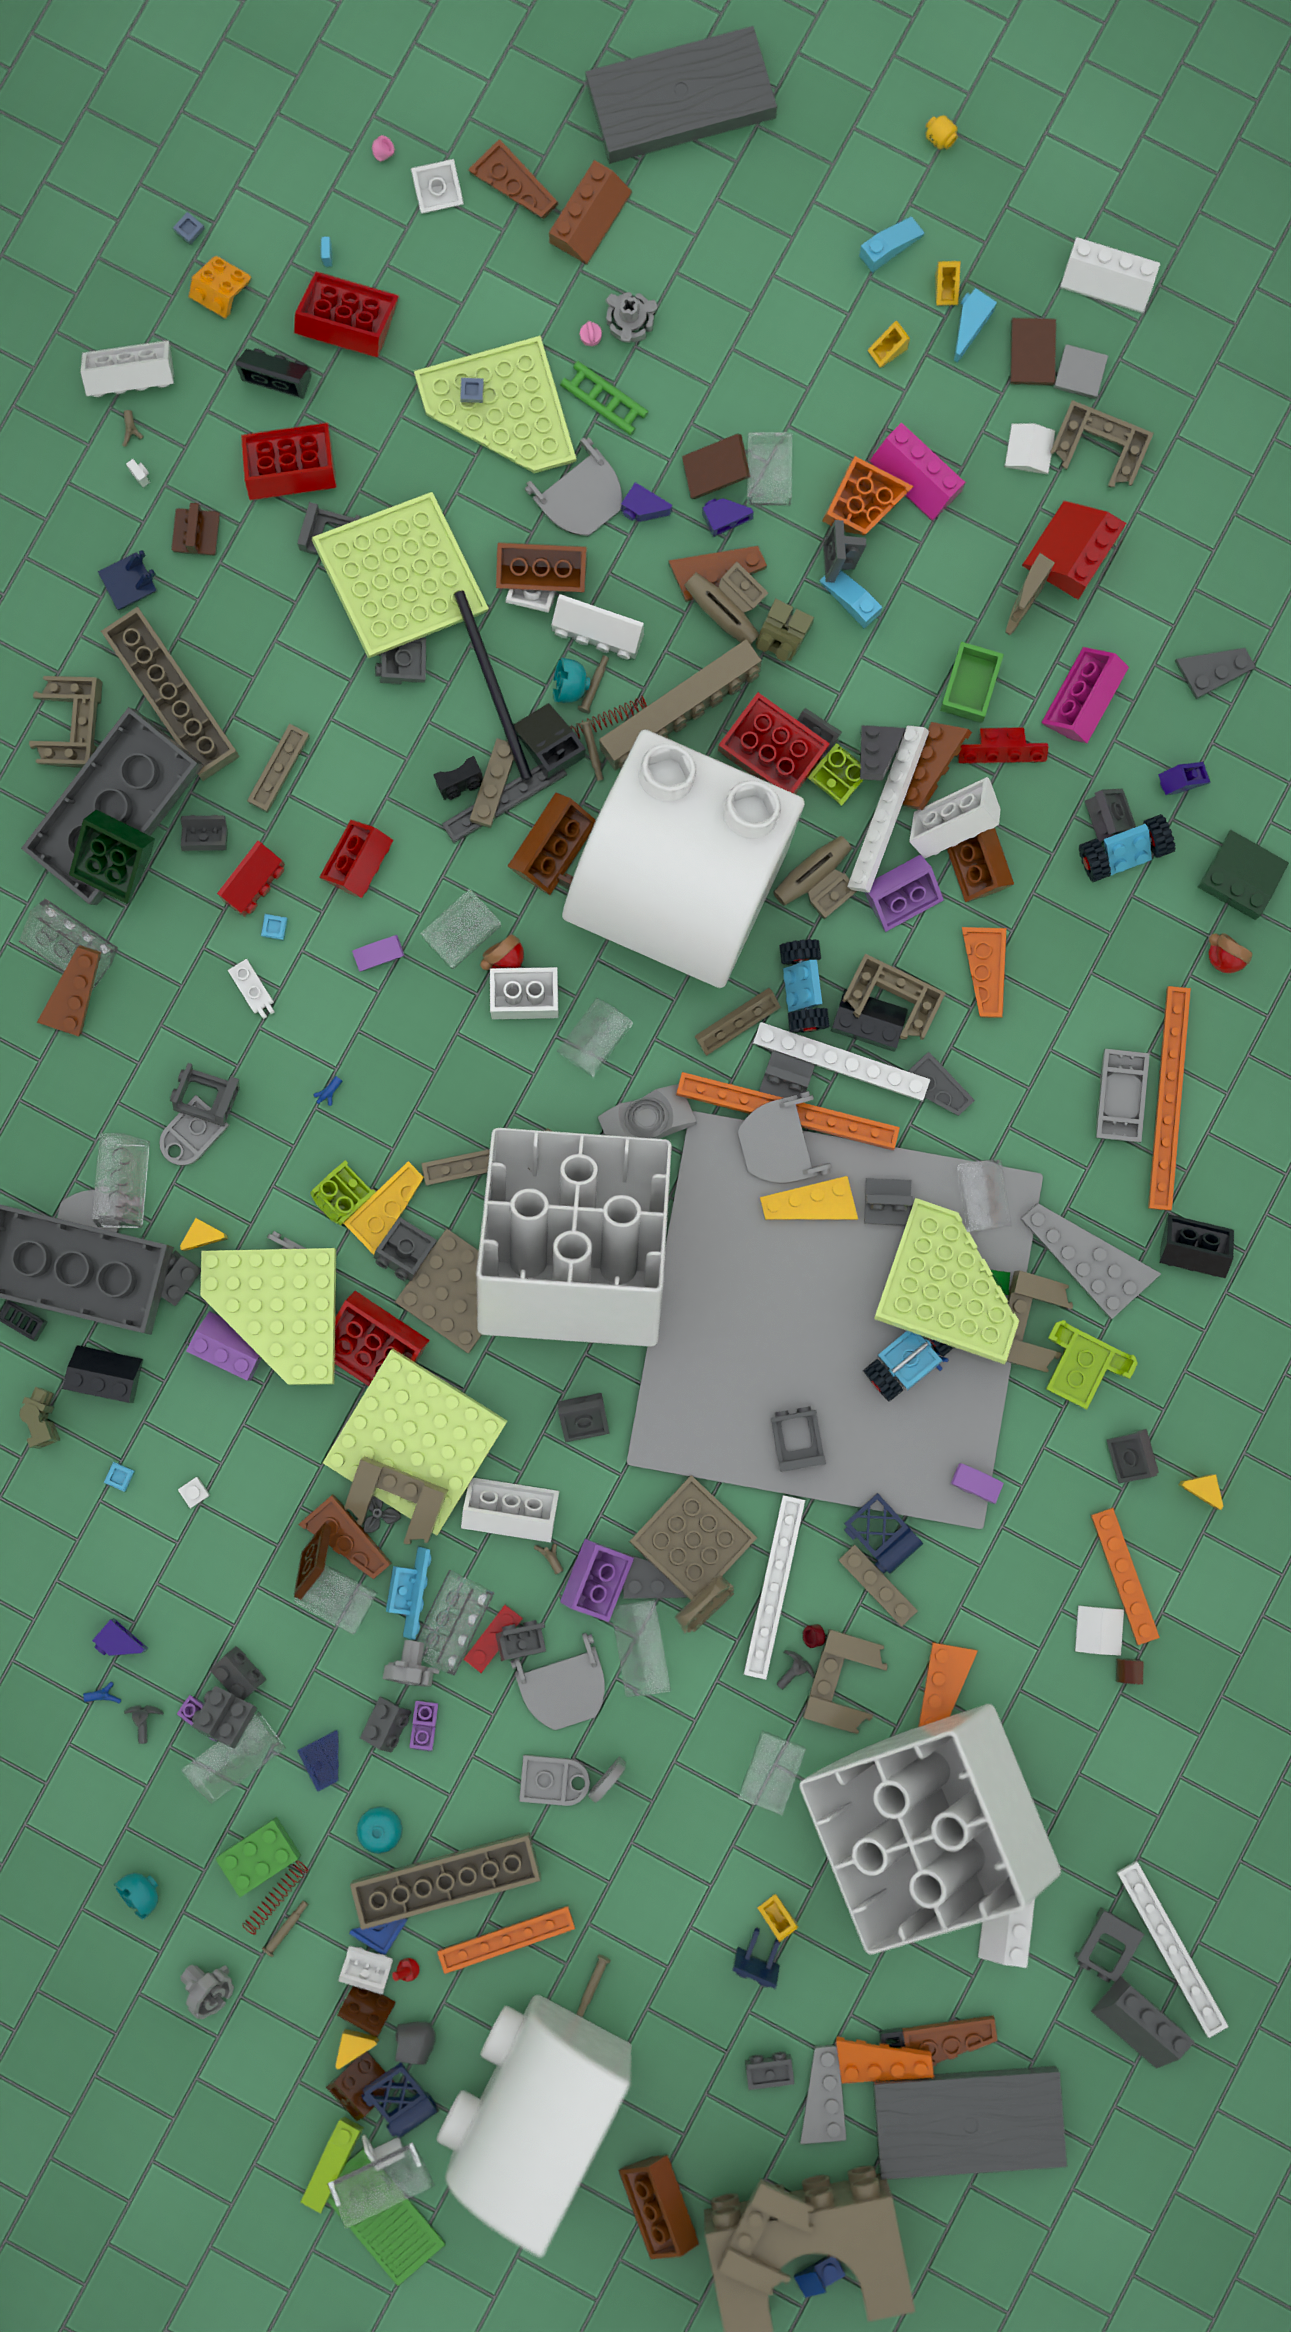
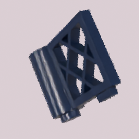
M878 1493L844 1523L847 1526L844 1531L852 1540L856 1537L877 1559L875 1565L883 1574L885 1572L891 1574L924 1544ZM877 1500L884 1506L883 1516L870 1515V1506ZM867 1510V1515H861L864 1511ZM886 1510H887L892 1516H886ZM857 1518H867V1530L857 1531L851 1523ZM870 1518L883 1519L882 1532L869 1531ZM886 1519H896L901 1527L895 1533L885 1532ZM860 1534H866V1540ZM869 1534L882 1535V1545L876 1550L869 1545ZM885 1535H892L885 1541Z
M401 2062L364 2087V2094L361 2095L369 2107L374 2105L389 2123L386 2125L387 2129L393 2137L402 2138L439 2112L431 2095L423 2090ZM400 2072L404 2075L403 2083L392 2082V2078ZM377 2088H385L384 2096H374L372 2092ZM390 2088L401 2089L400 2097L388 2096ZM406 2089H413L418 2092L411 2098L404 2097ZM386 2103H398L397 2108L390 2113L385 2109Z

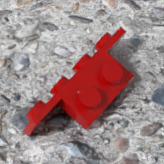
M1024 727L980 728V744L961 745L962 749L958 754V763L1046 762L1049 747L1048 743H1026Z

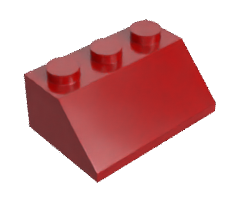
M350 820L319 878L351 895L362 898L367 892L374 875L378 872L385 855L389 852L393 839L375 827Z
M257 841L217 894L223 902L245 917L247 913L250 915L257 907V900L269 892L270 884L274 878L278 879L282 875L285 864L264 844Z

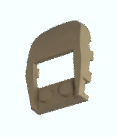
M721 1575L713 1579L675 1616L684 1633L695 1632L734 1595V1586Z

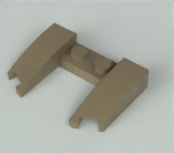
M1072 400L1050 453L1054 454L1056 452L1064 461L1061 466L1067 470L1082 432H1088L1124 447L1108 487H1115L1117 482H1128L1129 486H1132L1154 433Z
M1039 553L1012 608L1005 631L1008 635L1015 631L1044 588L1055 562Z
M44 676L42 679L47 681L48 684L42 693L35 691L33 698L73 702L70 742L29 741L30 748H37L41 759L35 761L37 764L82 768L97 749V746L94 745L97 703L101 704L103 682L97 677Z
M865 954L842 1001H848L855 1010L853 1014L859 1018L875 985L915 1004L899 1038L907 1039L908 1036H920V1040H923L946 992Z
M1014 1271L1007 1300L1013 1314H1016L1019 1323L1006 1362L1047 1373L1049 1371L1047 1369L1049 1363L1054 1358L1059 1359L1062 1353L1022 1341L1032 1299L1072 1309L1073 1304L1068 1302L1065 1290L1069 1288V1285L1027 1272Z
M364 1456L358 1465L344 1509H350L358 1518L356 1523L362 1526L376 1488L402 1497L417 1504L404 1544H411V1540L424 1539V1542L428 1543L448 1490Z
M829 1629L803 1718L858 1734L859 1731L856 1728L866 1718L870 1721L873 1718V1714L832 1702L844 1659L887 1671V1663H882L880 1650L884 1649V1646Z
M760 2179L718 2264V2272L769 2295L774 2294L772 2289L782 2281L787 2284L791 2276L752 2257L753 2250L770 2216L813 2234L814 2225H809V2211H814V2206Z

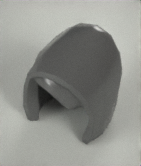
M410 2022L398 2024L395 2034L398 2043L395 2061L419 2065L427 2064L436 2040L435 2031L431 2023Z

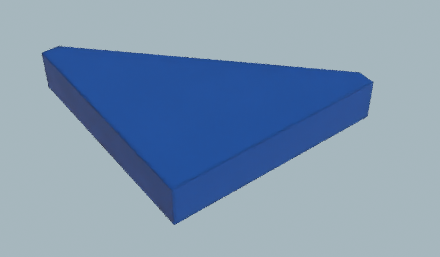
M408 1918L361 1930V1927L351 1929L349 1934L380 1954L386 1955Z

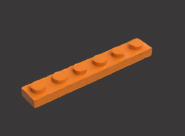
M1109 1508L1092 1514V1521L1136 1644L1141 1645L1160 1638L1114 1509Z
M565 1906L440 1949L437 1953L443 1972L446 1974L574 1930L575 1925L569 1907Z

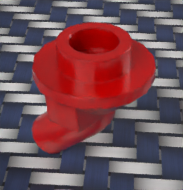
M412 1958L401 1960L397 1966V1971L392 1973L393 1979L395 1981L400 1979L412 1981L416 1979L420 1972L418 1962Z

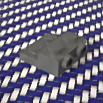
M419 638L378 655L380 656V663L375 665V676L379 677V683L402 684V681L425 683L426 638Z
M399 1217L376 1249L373 1258L376 1259V1264L381 1268L387 1269L389 1267L394 1270L395 1276L400 1280L406 1281L408 1279L412 1281L437 1240Z
M214 1686L213 1690H209L205 1694V1703L202 1709L194 1713L192 1727L199 1733L235 1749L257 1708L237 1698L232 1693Z

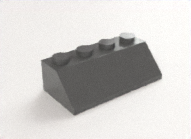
M1122 1976L1118 1978L1091 2010L1095 2016L1155 2068L1180 2060L1194 2043V2040Z

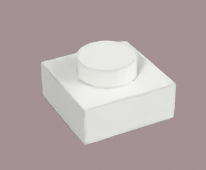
M134 459L126 463L130 472L143 488L150 483L146 476L149 472L142 463L137 464Z
M195 1477L178 1489L190 1508H193L210 1496L198 1477Z

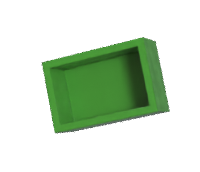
M961 641L940 711L983 723L1004 654Z
M275 1817L219 1854L215 1859L238 1896L242 1897L298 1860L301 1854L279 1819Z

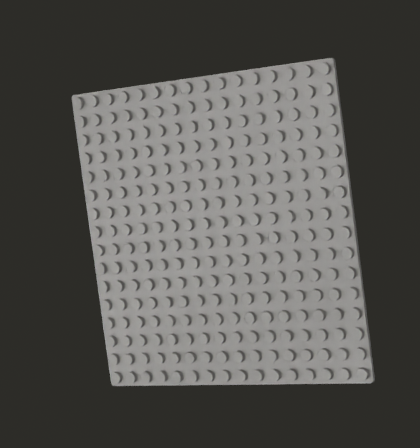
M692 1111L697 1124L688 1127L686 1130L665 1247L658 1342L655 1346H647L627 1457L628 1465L685 1476L692 1475L696 1478L855 1507H862L878 1493L896 1514L982 1529L984 1527L988 1502L974 1494H969L957 1488L951 1482L959 1463L992 1477L1011 1363L1006 1362L1002 1364L955 1347L944 1356L949 1361L940 1363L943 1368L941 1371L935 1367L909 1390L895 1376L894 1378L901 1385L903 1391L890 1402L874 1387L863 1370L876 1359L889 1370L878 1357V1354L907 1331L874 1319L906 1225L864 1224L866 1178L911 1180L913 1203L915 1198L958 1212L965 1229L971 1234L978 1247V1252L982 1259H985L990 1270L1010 1272V1291L1014 1271L1027 1272L1033 1232L1020 1218L1037 1203L1039 1204L1043 1181L1042 1174L897 1147L894 1150L846 1138L803 1131L812 1167L831 1163L830 1173L821 1175L819 1171L817 1176L787 1183L770 1182L748 1172L738 1135V1130L744 1120ZM848 1176L858 1220H765L760 1197ZM810 1406L811 1411H817V1421L826 1464L780 1472L771 1418L775 1417V1412L788 1410L790 1415L798 1413V1408ZM806 1417L782 1421L781 1427L787 1451L801 1450L812 1446L809 1424ZM877 1500L870 1506V1509L883 1511L884 1506Z

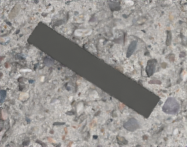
M539 766L530 770L532 774L531 779L522 781L520 776L504 787L494 819L567 776L566 771L564 770L547 780ZM474 805L442 823L453 843L483 827L482 825L470 822Z

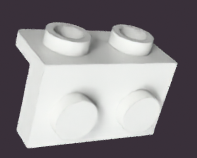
M349 1946L339 1976V1982L383 1994L393 1959L383 1954L365 1951L360 1947Z

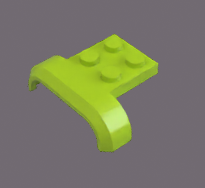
M1062 1320L1054 1324L1048 1337L1050 1341L1063 1347L1065 1350L1046 1390L1087 1410L1106 1370L1121 1377L1131 1379L1138 1363L1134 1355L1120 1351Z

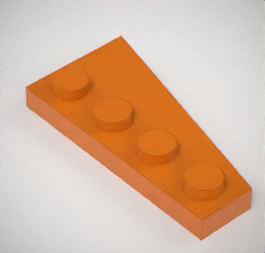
M962 927L979 1015L984 1018H1003L1007 929Z
M932 1642L918 1727L950 1717L978 1650Z
M837 2036L836 2038L842 2083L934 2078L932 2053L929 2051L905 2047L898 2049L889 2047L887 2044L873 2045L867 2044L863 2040L856 2039L855 2042L845 2040L844 2037Z

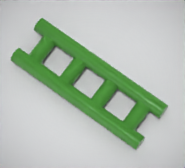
M577 361L573 368L578 373L571 382L564 378L560 385L631 436L636 429L631 423L637 415L645 418L649 411ZM585 377L596 384L589 394L578 387ZM602 390L613 396L606 407L595 400ZM620 402L631 409L624 419L613 412Z

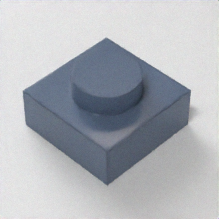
M188 212L173 227L174 231L190 245L205 229L204 225Z
M461 378V402L483 403L484 380L482 378Z

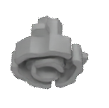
M630 292L621 294L618 297L611 293L607 297L606 302L609 308L606 321L607 325L610 326L611 335L626 343L644 340L646 338L645 328L637 333L632 331L638 330L643 326L646 316L649 319L646 325L647 332L653 330V313L658 310L656 301H648L641 294H636L635 297H632ZM613 315L618 327L623 329L622 331L616 329V327L612 324Z
M405 1640L401 1661L389 1662L388 1665H385L383 1679L400 1684L431 1687L433 1674H439L440 1669L421 1666L425 1643Z
M190 1965L181 1975V1981L186 1985L185 1989L190 1993L186 2005L188 2010L197 2019H205L207 2016L217 2013L226 2004L221 1997L229 1999L232 1996L234 1985L232 1984V1979L228 1976L229 1969L227 1966L224 1965L220 1969L214 1970L213 1973L205 1974L197 1965Z

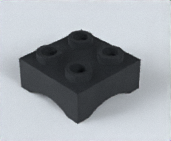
M474 756L466 759L465 763L455 770L448 772L440 771L433 774L444 800L447 798L453 800L461 795L460 792L467 789L469 791L475 790L481 786L483 781L482 772Z

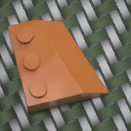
M854 456L822 521L832 526L835 520L844 521V532L866 535L913 486Z

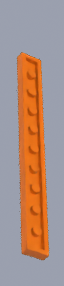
M1168 986L1166 992L1148 1209L1172 1210L1191 988Z
M684 1072L681 1074L676 1093L677 1096L751 1114L755 1109L768 1102L783 1098ZM806 1103L796 1104L803 1128L890 1150L895 1149L900 1127Z

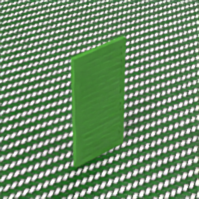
M364 2147L346 2163L327 2202L395 2284L399 2286L437 2251L444 2247L446 2243L384 2168L381 2167L376 2170L365 2153Z

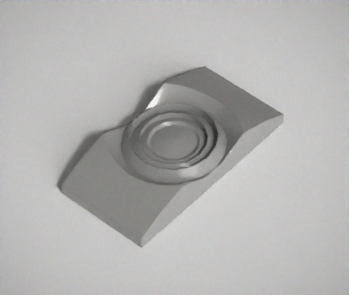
M1104 1049L1096 1118V1138L1141 1143L1150 1053Z
M679 1084L655 1089L640 1099L620 1103L598 1116L605 1135L651 1139L663 1138L696 1125L697 1121L687 1098L676 1095Z

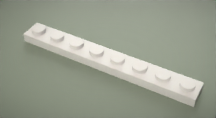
M906 727L847 887L851 890L870 893L929 733L925 727Z
M760 1022L753 1042L754 1045L815 1064L816 1066L922 1102L930 1083L928 1078Z
M782 1496L744 1675L761 1679L767 1678L805 1500Z
M1135 1861L1117 1871L1119 1878L1206 2036L1210 2038L1229 2027L1139 1863Z

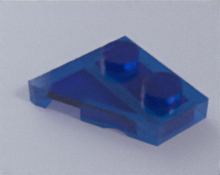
M338 1730L297 1750L317 1792L339 1781Z

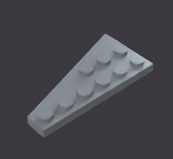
M1038 1203L1020 1218L1110 1319H1113L1161 1275L1158 1271Z

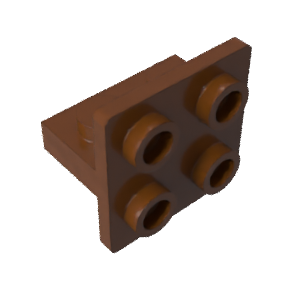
M190 503L189 509L177 508L175 511L172 551L215 556L220 520L219 512L202 510L199 503Z
M352 1986L337 2016L377 2038L395 2005V2001L383 1994Z

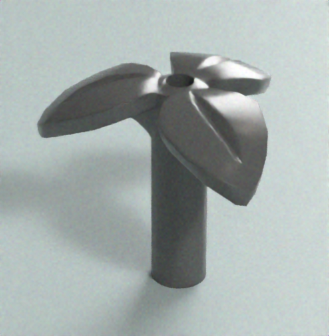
M373 1496L369 1507L373 1515L365 1519L364 1532L372 1533L378 1530L381 1518L387 1524L397 1522L401 1518L400 1513L394 1508H387L382 1512L383 1501Z
M784 1650L783 1653L791 1656L794 1661L792 1667L777 1682L779 1688L784 1689L795 1676L802 1675L806 1671L810 1673L812 1678L815 1677L812 1666L808 1661H804L802 1656L796 1652Z
M136 1705L124 1711V1714L132 1713L133 1722L138 1727V1743L140 1744L147 1743L148 1715L150 1713L164 1714L162 1710L151 1705H146L144 1708L141 1705Z

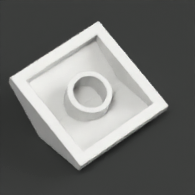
M454 159L411 168L421 213L463 204Z
M1012 424L1005 467L1048 474L1051 460L1050 452L1053 447L1055 431L1038 424Z
M509 589L506 603L549 613L556 591Z
M1078 1606L1075 1652L1121 1655L1124 1609Z

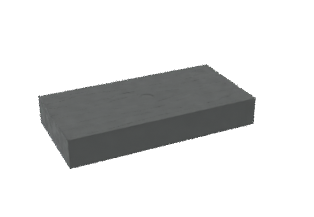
M753 26L585 71L587 89L609 164L776 118L777 105Z
M128 707L21 849L88 904L98 905L106 893L69 875L83 819L97 809L151 836L203 768L204 764L138 710Z
M0 1205V1298L152 1335L174 1247Z
M1056 2066L934 2074V2078L873 2081L881 2180L1067 2167L1060 2072Z

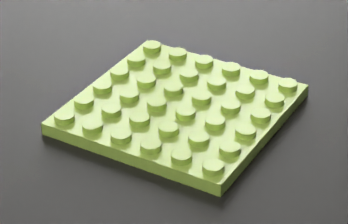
M433 492L312 537L317 553L368 658L463 622L454 596L456 592L465 591L474 617L488 612L489 608Z
M391 1349L323 1461V1464L353 1482L360 1460L366 1456L447 1489V1495L432 1532L438 1535L508 1421L395 1349ZM376 1488L375 1497L412 1519L416 1503Z

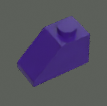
M635 482L621 503V511L629 520L633 521L635 519L643 522L670 516L672 505Z
M724 498L719 500L712 499L702 507V515L713 537L752 520L754 514L752 508Z
M1204 762L1179 764L1158 774L1160 786L1165 795L1178 794L1211 783Z
M115 1618L110 1619L92 1640L96 1644L94 1647L101 1654L105 1655L107 1653L109 1656L143 1653L148 1649L146 1645Z

